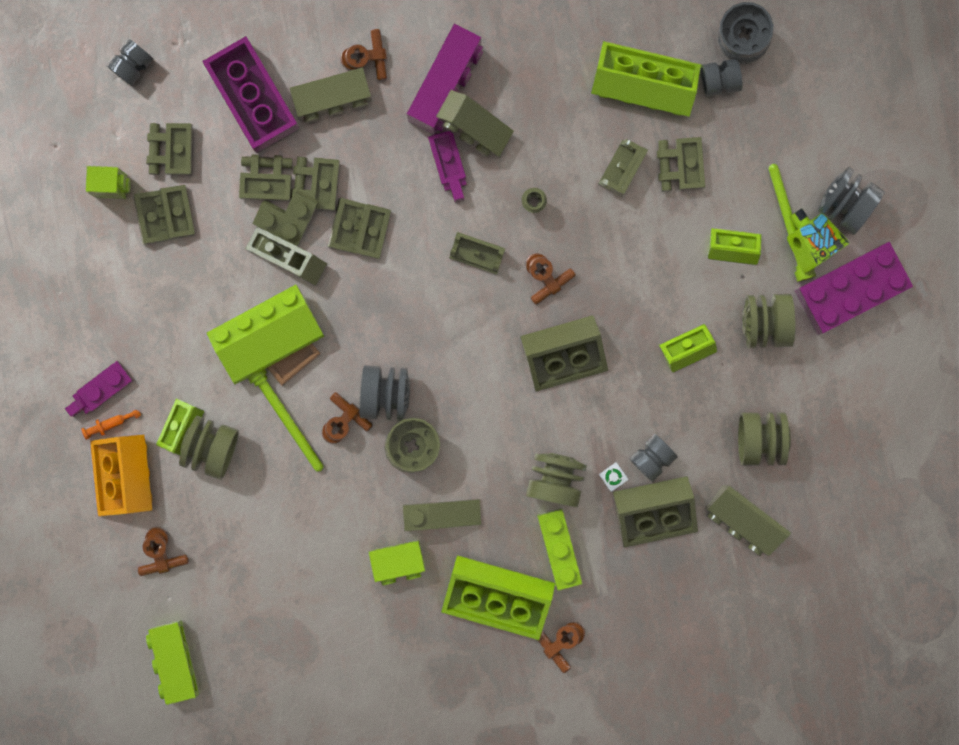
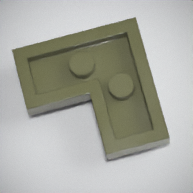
M299 190L294 192L286 210L264 200L252 224L295 246H299L320 201Z

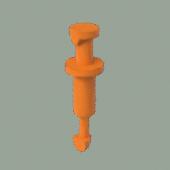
M133 410V412L124 416L119 414L102 422L97 419L95 420L97 425L88 429L81 428L85 440H88L91 435L98 432L103 436L105 435L104 431L123 424L124 420L133 416L139 418L141 412Z

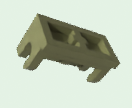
M622 139L598 185L623 197L648 149L628 139Z
M457 232L449 259L497 275L505 248Z

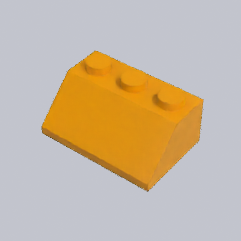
M145 435L121 436L90 441L98 516L152 511V494L149 482L150 471L147 463Z

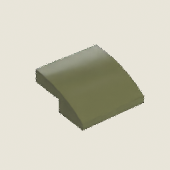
M185 185L160 188L158 191L133 195L143 245L195 234Z
M339 198L327 247L380 259L391 210Z

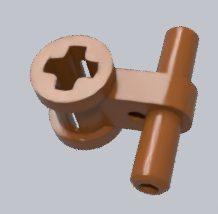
M373 29L370 31L373 50H367L362 45H353L342 52L340 60L342 65L348 70H355L363 67L367 62L375 61L377 80H386V49H383L380 30ZM351 54L358 56L359 60L351 59Z
M534 253L526 260L527 271L533 278L543 281L546 285L531 296V300L535 305L551 294L554 296L562 290L560 287L576 276L575 272L569 268L554 279L551 275L553 271L551 262L540 253ZM537 263L541 264L542 269L540 271L537 270Z
M335 392L330 397V400L344 413L340 417L331 418L323 426L322 437L326 442L336 444L348 434V423L351 420L355 421L365 431H369L373 424L368 419L360 418V409L353 403H348ZM335 426H337L339 430L334 435L331 431Z
M154 527L146 533L142 546L143 552L148 557L154 558L155 562L139 566L138 574L140 576L159 572V574L170 572L171 568L189 563L186 554L168 559L165 551L168 543V534L162 528Z
M570 622L558 630L556 641L553 643L542 630L538 642L545 649L543 651L548 659L552 658L562 673L570 670L571 666L561 655L560 651L563 648L571 649L580 644L585 638V630L581 624ZM570 632L574 634L572 639H569L567 636Z

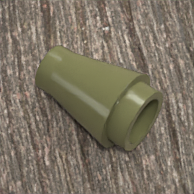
M530 188L523 193L521 201L525 210L531 213H538L545 208L547 197L541 189ZM536 199L538 204L537 206H532L529 201Z

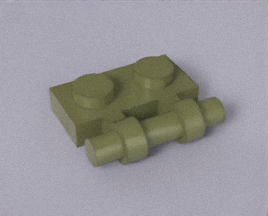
M150 123V133H147L149 156H146L149 174L159 175V165H165L166 175H192L193 125L191 123H166V133H160V124ZM166 142L165 156H159V143Z
M702 137L676 139V149H669L668 140L658 141L659 151H656L657 159L660 161L658 181L661 182L662 192L672 191L671 181L675 180L679 182V190L705 188ZM670 158H677V172H670Z
M260 154L241 157V166H250L251 170L250 173H240V199L291 201L292 176L282 174V168H292V158H283L282 155L260 157ZM260 167H273V174H261L259 169Z
M297 157V164L293 169L295 184L294 189H291V197L296 190H299L320 201L316 210L335 211L340 160L314 158L313 167H306L307 158ZM305 176H312L311 190H304Z

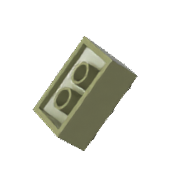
M593 315L520 336L536 392L608 371L601 334Z
M688 476L613 492L615 510L624 548L698 532L695 498Z
M722 485L705 508L710 512L707 516L718 525L722 522L730 528L727 532L739 541L742 538L750 543L748 548L758 556H761L762 553L770 556L791 534L790 531L729 485Z

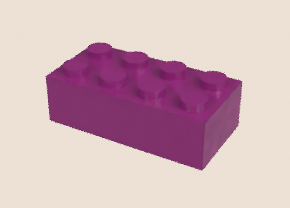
M455 23L453 24L406 113L409 123L432 135H435L438 130L440 132L443 131L444 122L436 116L451 90L460 93V87L467 86L472 76V65H477L483 55L480 36Z
M247 36L202 61L256 154L300 129Z
M889 241L794 291L817 335H820L912 288L913 285Z

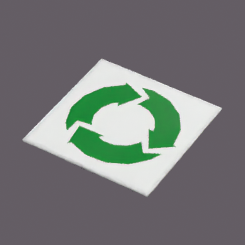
M617 462L599 474L611 492L629 480Z

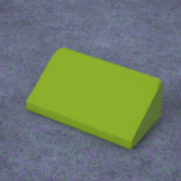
M711 228L708 259L751 265L758 264L761 255V234Z
M705 324L659 345L672 372H676L717 352L716 342Z
M176 398L156 445L174 454L181 455V445L187 429L191 426L196 416H203L204 410Z

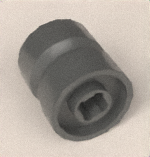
M128 38L119 48L120 55H114L106 66L132 86L140 77V69L145 70L154 58Z
M738 59L722 61L721 65H718L716 62L701 65V79L706 97L720 95L722 90H725L727 93L742 91V74Z
M656 434L645 443V450L639 449L630 458L631 462L652 482L663 472V466L669 467L678 458L676 453Z

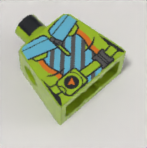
M801 208L789 216L797 230L787 236V241L804 274L849 244L844 235L822 213L810 220Z

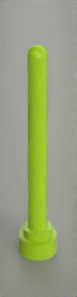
M771 164L769 166V173L787 233L790 235L797 230V227L789 217L792 215V210L779 167L776 164ZM796 259L797 266L795 267L796 272L794 274L797 282L817 277L814 268L804 274Z
M264 369L247 378L250 384L253 383L255 387L258 386L314 470L317 472L322 471L324 468L322 462L267 382V371Z

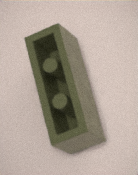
M363 67L290 88L299 121L304 120L305 123L317 121L320 119V115L329 113V116L339 115L344 112L343 109L352 106L353 109L364 108L368 106L367 102L372 101Z
M453 90L449 92L436 116L444 122L443 127L454 134L458 132L460 140L469 145H476L475 150L486 157L489 154L500 157L514 130L470 97Z

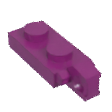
M445 131L428 136L444 190H451L454 202L464 200L461 187L467 185L466 175L453 133Z
M115 361L77 390V393L72 396L75 401L67 406L65 410L70 417L76 416L82 410L85 414L91 411L94 412L132 383L133 380L120 362Z

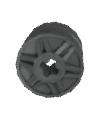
M741 2L733 5L725 12L720 22L718 42L721 51L728 59H738L739 63L748 64L757 61L766 53L773 36L774 26L772 18L766 9L754 2ZM742 31L745 34L750 33L749 40H746L745 37L740 39Z
M848 167L830 184L823 195L818 212L824 214L832 206L833 209L828 218L832 220L839 213H842L844 216L841 219L840 227L855 235L873 213L885 191L872 182L868 183L863 189H860L858 186L861 183L862 175L858 174L850 182L849 179L854 170Z
M364 365L360 392V418L377 419L380 408H384L387 420H391L393 409H397V421L404 420L406 411L409 408L410 399L408 369L401 368L399 379H395V367H390L388 378H382L381 366Z

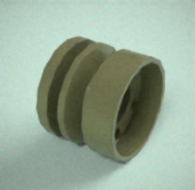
M791 294L772 295L770 306H767L764 295L758 296L757 305L754 295H747L745 297L744 309L742 311V328L748 348H756L757 338L760 347L765 348L768 336H771L774 347L793 346L795 340V309Z
M773 412L767 413L765 424L761 423L759 413H740L738 423L740 464L759 465L762 454H765L768 465H774L775 455L778 465H786L791 446V433L786 412L777 413L776 421Z
M196 416L183 438L179 466L187 468L192 460L191 470L197 471L202 462H205V475L222 480L234 454L239 430L221 425L217 433L214 434V421L208 420L203 429L204 418Z
M404 419L394 425L386 436L384 446L386 457L393 467L402 472L415 473L422 471L432 465L439 455L440 440L438 433L431 424L423 419ZM411 440H415V446L418 447V450H413L411 453L407 452L408 447L404 446L405 442L409 443Z
M535 453L534 460L545 462L544 468L532 466V470L542 474L541 480H529L526 496L578 508L581 491L571 487V482L584 481V477L573 475L574 469L586 471L587 465L563 455Z

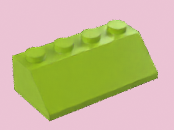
M603 41L591 94L602 98L620 100L627 104L646 106L653 110L658 109L671 112L674 115L690 117L697 93L701 64Z
M297 285L284 290L207 332V336L234 385L325 337Z
M457 555L441 613L539 640L552 601L555 583Z

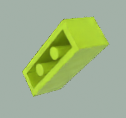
M563 509L537 515L557 590L581 585L582 580Z
M182 620L148 629L149 634L146 635V642L149 650L153 649L155 659L152 660V667L155 675L159 674L161 684H158V692L161 700L165 699V704L168 705L196 698L199 695V690Z

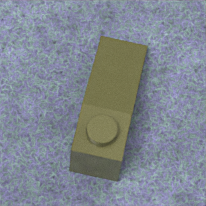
M259 227L255 229L245 248L315 286L327 265L326 262L315 255Z
M480 499L404 504V530L414 531L481 525Z

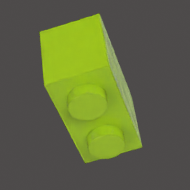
M87 166V193L95 198L126 199V193H130L131 181L130 178H127L125 172L118 167Z
M419 540L368 552L374 581H381V585L396 583V578L406 576V580L421 577V572L426 570Z

